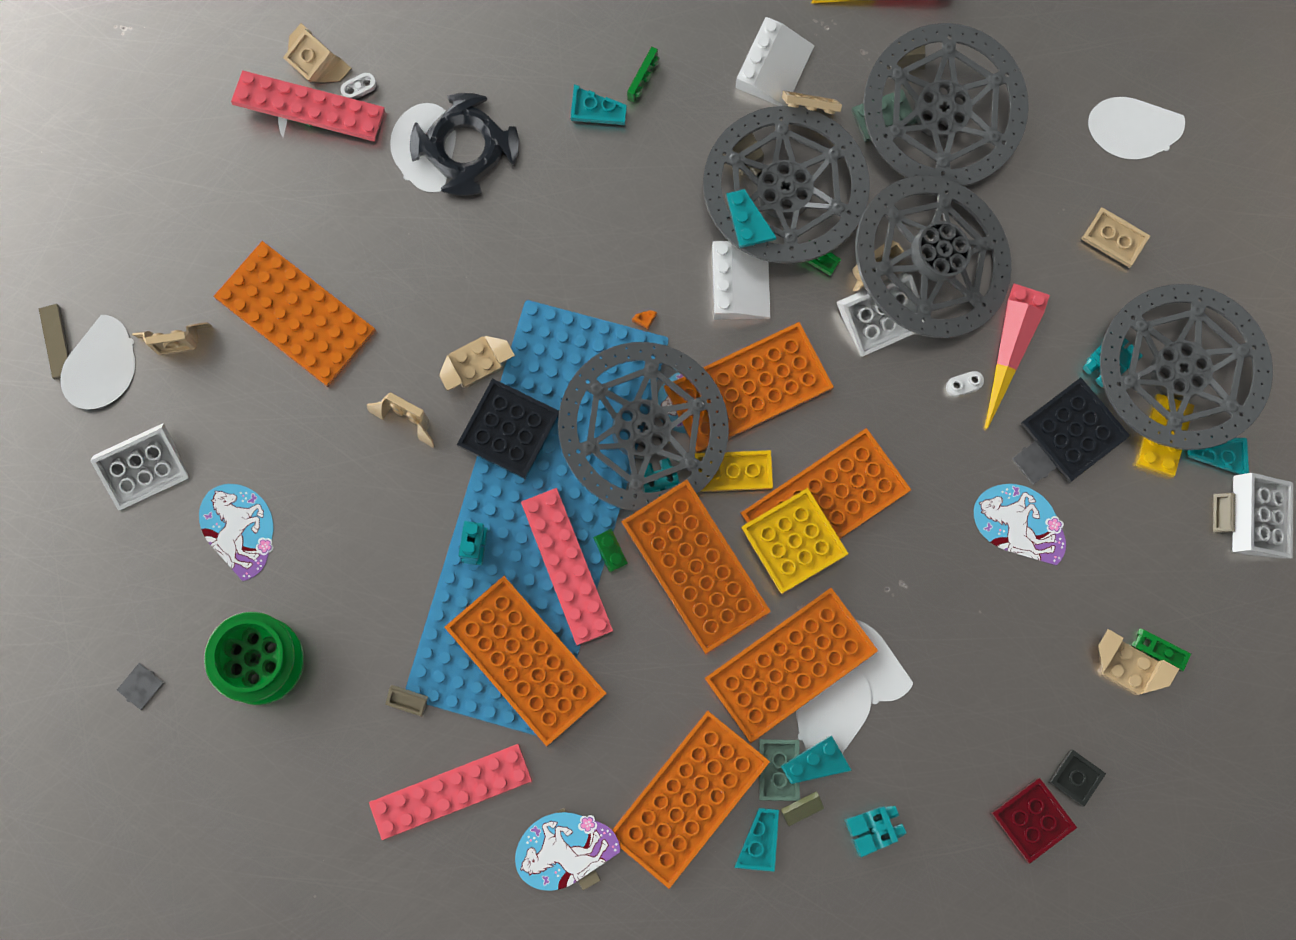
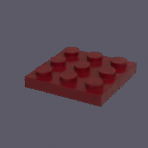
M1040 778L1034 780L991 813L1028 864L1032 863L1077 828Z

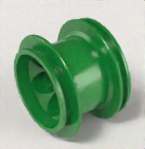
M243 612L227 618L213 631L205 648L204 665L211 684L222 695L247 704L263 705L279 700L295 687L303 671L304 653L298 636L288 625L264 613ZM255 634H258V642L256 644H252L251 638ZM275 643L276 650L270 653L268 647L270 644ZM241 645V653L235 655L234 650L236 646ZM255 656L261 657L259 664L254 662L256 660ZM275 663L276 669L273 673H270L269 665ZM241 665L242 671L236 675L234 672L235 667ZM254 674L259 675V681L256 684L252 683Z

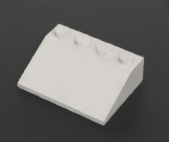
M765 17L737 76L736 88L775 105L787 106L788 104L782 99L783 90L794 92L814 49V45L783 23Z
M713 241L714 320L770 319L768 261L743 252L730 241Z
M905 272L896 275L920 299L912 275ZM890 279L883 281L889 292L902 305L917 313L918 308ZM866 289L837 302L842 319L862 357L914 334V332L899 326L886 316L874 303Z
M164 423L93 455L90 460L118 511L189 478L173 439Z
M1255 473L1234 476L1235 532H1233L1232 552L1254 556L1293 558V482Z

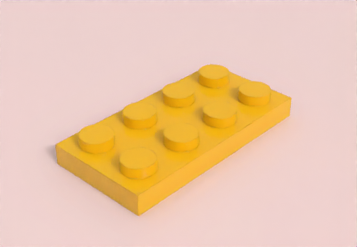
M1156 394L1155 400L1170 412L1167 396ZM1174 399L1176 411H1178L1182 401ZM1188 403L1183 415L1192 414L1195 405ZM1152 406L1149 418L1166 426L1168 420ZM1190 421L1182 423L1181 430L1188 431ZM1144 437L1136 466L1174 477L1182 450L1157 444Z
M771 450L725 452L718 471L700 492L773 489ZM695 453V458L702 461L705 453Z

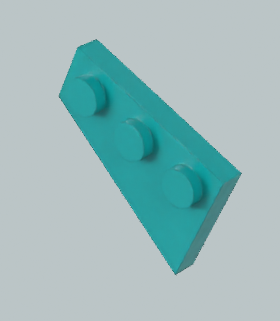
M828 736L781 766L791 784L852 771L832 736Z

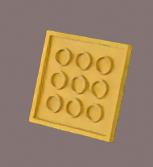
M808 488L741 527L781 594L849 554Z

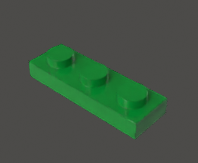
M651 46L627 91V100L634 103L636 98L641 96L644 83L648 82L651 77L652 68L658 65L660 59L658 57V49Z

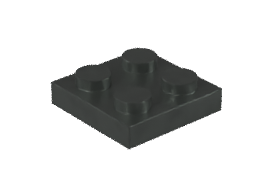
M1070 750L1049 783L1082 807H1085L1106 773L1076 751Z

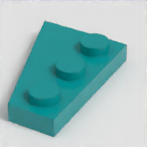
M574 84L571 121L625 125L627 105L608 97L604 98L593 91L584 90Z
M745 189L726 193L739 248L776 240L777 237Z
M1234 438L1212 448L1187 450L1189 458L1239 475L1249 473L1247 438Z
M758 809L734 868L775 872L779 810Z

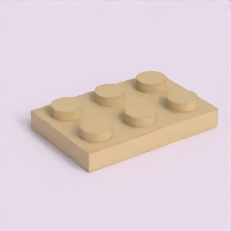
M784 90L782 93V99L790 107L799 108V105H803L806 109L817 111V108H820L829 114H835V111L841 112L842 104L835 99Z
M1101 207L1082 240L1130 268L1150 238V235Z

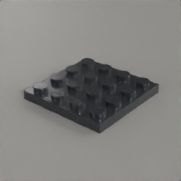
M1081 377L1021 422V425L1069 482H1072L1130 437L1129 433Z
M492 378L462 433L457 446L526 479L559 416V410Z

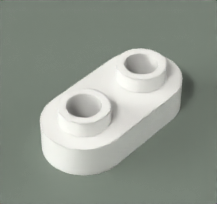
M362 73L343 83L341 93L344 97L356 100L372 92L376 87V80L372 74Z
M977 371L953 377L947 382L946 391L952 397L975 392L984 384V378ZM971 378H976L978 382H972ZM953 384H959L960 388L956 389Z

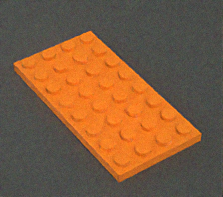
M263 241L260 242L213 296L327 387L376 331L373 326Z
M800 322L703 367L711 376L723 397L728 415V439L834 388ZM685 376L673 381L694 399L701 397L694 385ZM664 386L672 405L687 403L685 399L670 387ZM688 409L676 411L678 417H680ZM707 410L700 412L695 449L697 453L705 451L708 446L710 424ZM690 415L681 422L689 439L691 438L693 415Z
M865 428L740 514L745 522L748 523L808 488L835 533L841 539L909 493L911 488L869 430Z
M687 479L621 521L705 654L771 612Z
M505 576L500 578L444 627L546 747L607 694Z
M830 588L704 679L748 741L752 743L877 653L878 650L834 590Z
M707 710L612 829L619 841L620 848L670 889L770 761Z

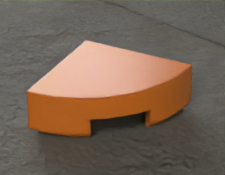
M648 310L638 313L632 318V322L649 330L657 316V312Z

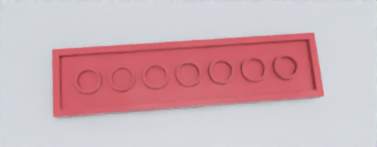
M243 70L231 100L232 105L374 142L385 112V107Z
M557 488L521 501L576 645H581L613 632Z
M516 744L370 801L369 805L381 840H385L530 783L532 779L520 746Z

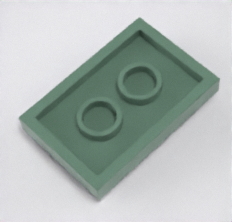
M903 89L900 92L899 121H902L912 112ZM894 92L882 96V113L886 127L893 125ZM863 103L852 107L851 111L864 141L867 142L871 138L865 124ZM914 117L905 127L916 124V118Z
M759 739V753L770 761L759 775V800H800V782L791 784L781 768L783 764L799 755V740Z

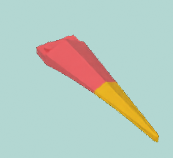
M1015 283L1012 285L1006 303L997 365L985 424L986 429L990 426L1044 315L1050 296Z

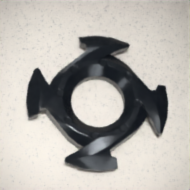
M475 93L447 95L449 103H453V105L431 125L426 134L419 124L415 122L410 135L412 162L419 160L420 156L425 155L445 177L450 179V182L441 187V191L457 196L482 193L481 188L476 182L497 165L501 159L502 152L511 165L515 164L519 150L516 126H509L508 130L503 131L487 114L475 108L487 101L486 96ZM462 127L477 130L485 140L482 154L474 161L467 163L452 160L446 154L444 148L448 135Z

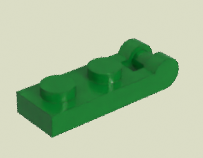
M1144 629L1138 630V637L1136 641H1133L1132 647L1159 661L1164 660L1179 668L1180 672L1184 671L1191 653ZM1145 639L1151 641L1149 646L1143 644Z

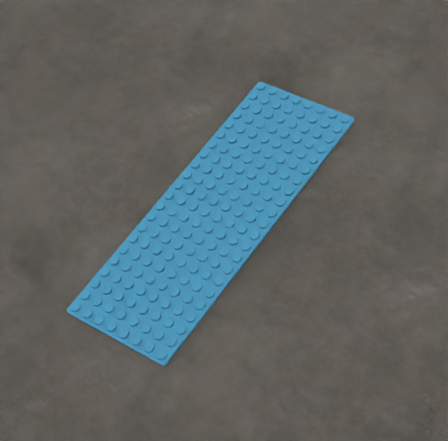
M527 300L524 303L511 345L515 356L506 361L500 382L560 410L563 395L576 372L595 355L611 347L631 342H650L668 346L669 339L662 335ZM632 361L617 365L605 371L596 379L601 384L607 383L643 369L645 361ZM659 364V371L661 370L662 364ZM644 376L611 387L608 390L631 402L635 399ZM650 379L642 399L652 400ZM588 391L585 392L581 400L577 415V433L580 443L587 441L593 401V395ZM606 397L615 412L618 413L623 405ZM601 400L598 402L594 438L610 429L614 421ZM644 406L640 407V412L647 415L648 409ZM622 414V418L625 421H631L629 414ZM558 418L526 479L477 456L405 688L406 690L428 696L427 705L535 736L537 735L444 627L500 578L505 576L577 659L581 645L577 646L521 501L557 488L596 589L598 588L605 562L593 537L609 529H612L614 532L620 508L610 505L593 495L574 476L560 446ZM640 425L637 429H640V432L642 433L643 426ZM620 432V438L628 440V434ZM612 434L599 444L615 443ZM639 443L635 444L636 450L638 449ZM619 449L600 450L602 454L626 473L631 474L627 455ZM593 454L586 456L590 465L600 476L611 484L626 490L628 482ZM464 521L483 523L484 527L488 528L486 545H481V547L485 548L482 566L463 563L461 557L458 556Z

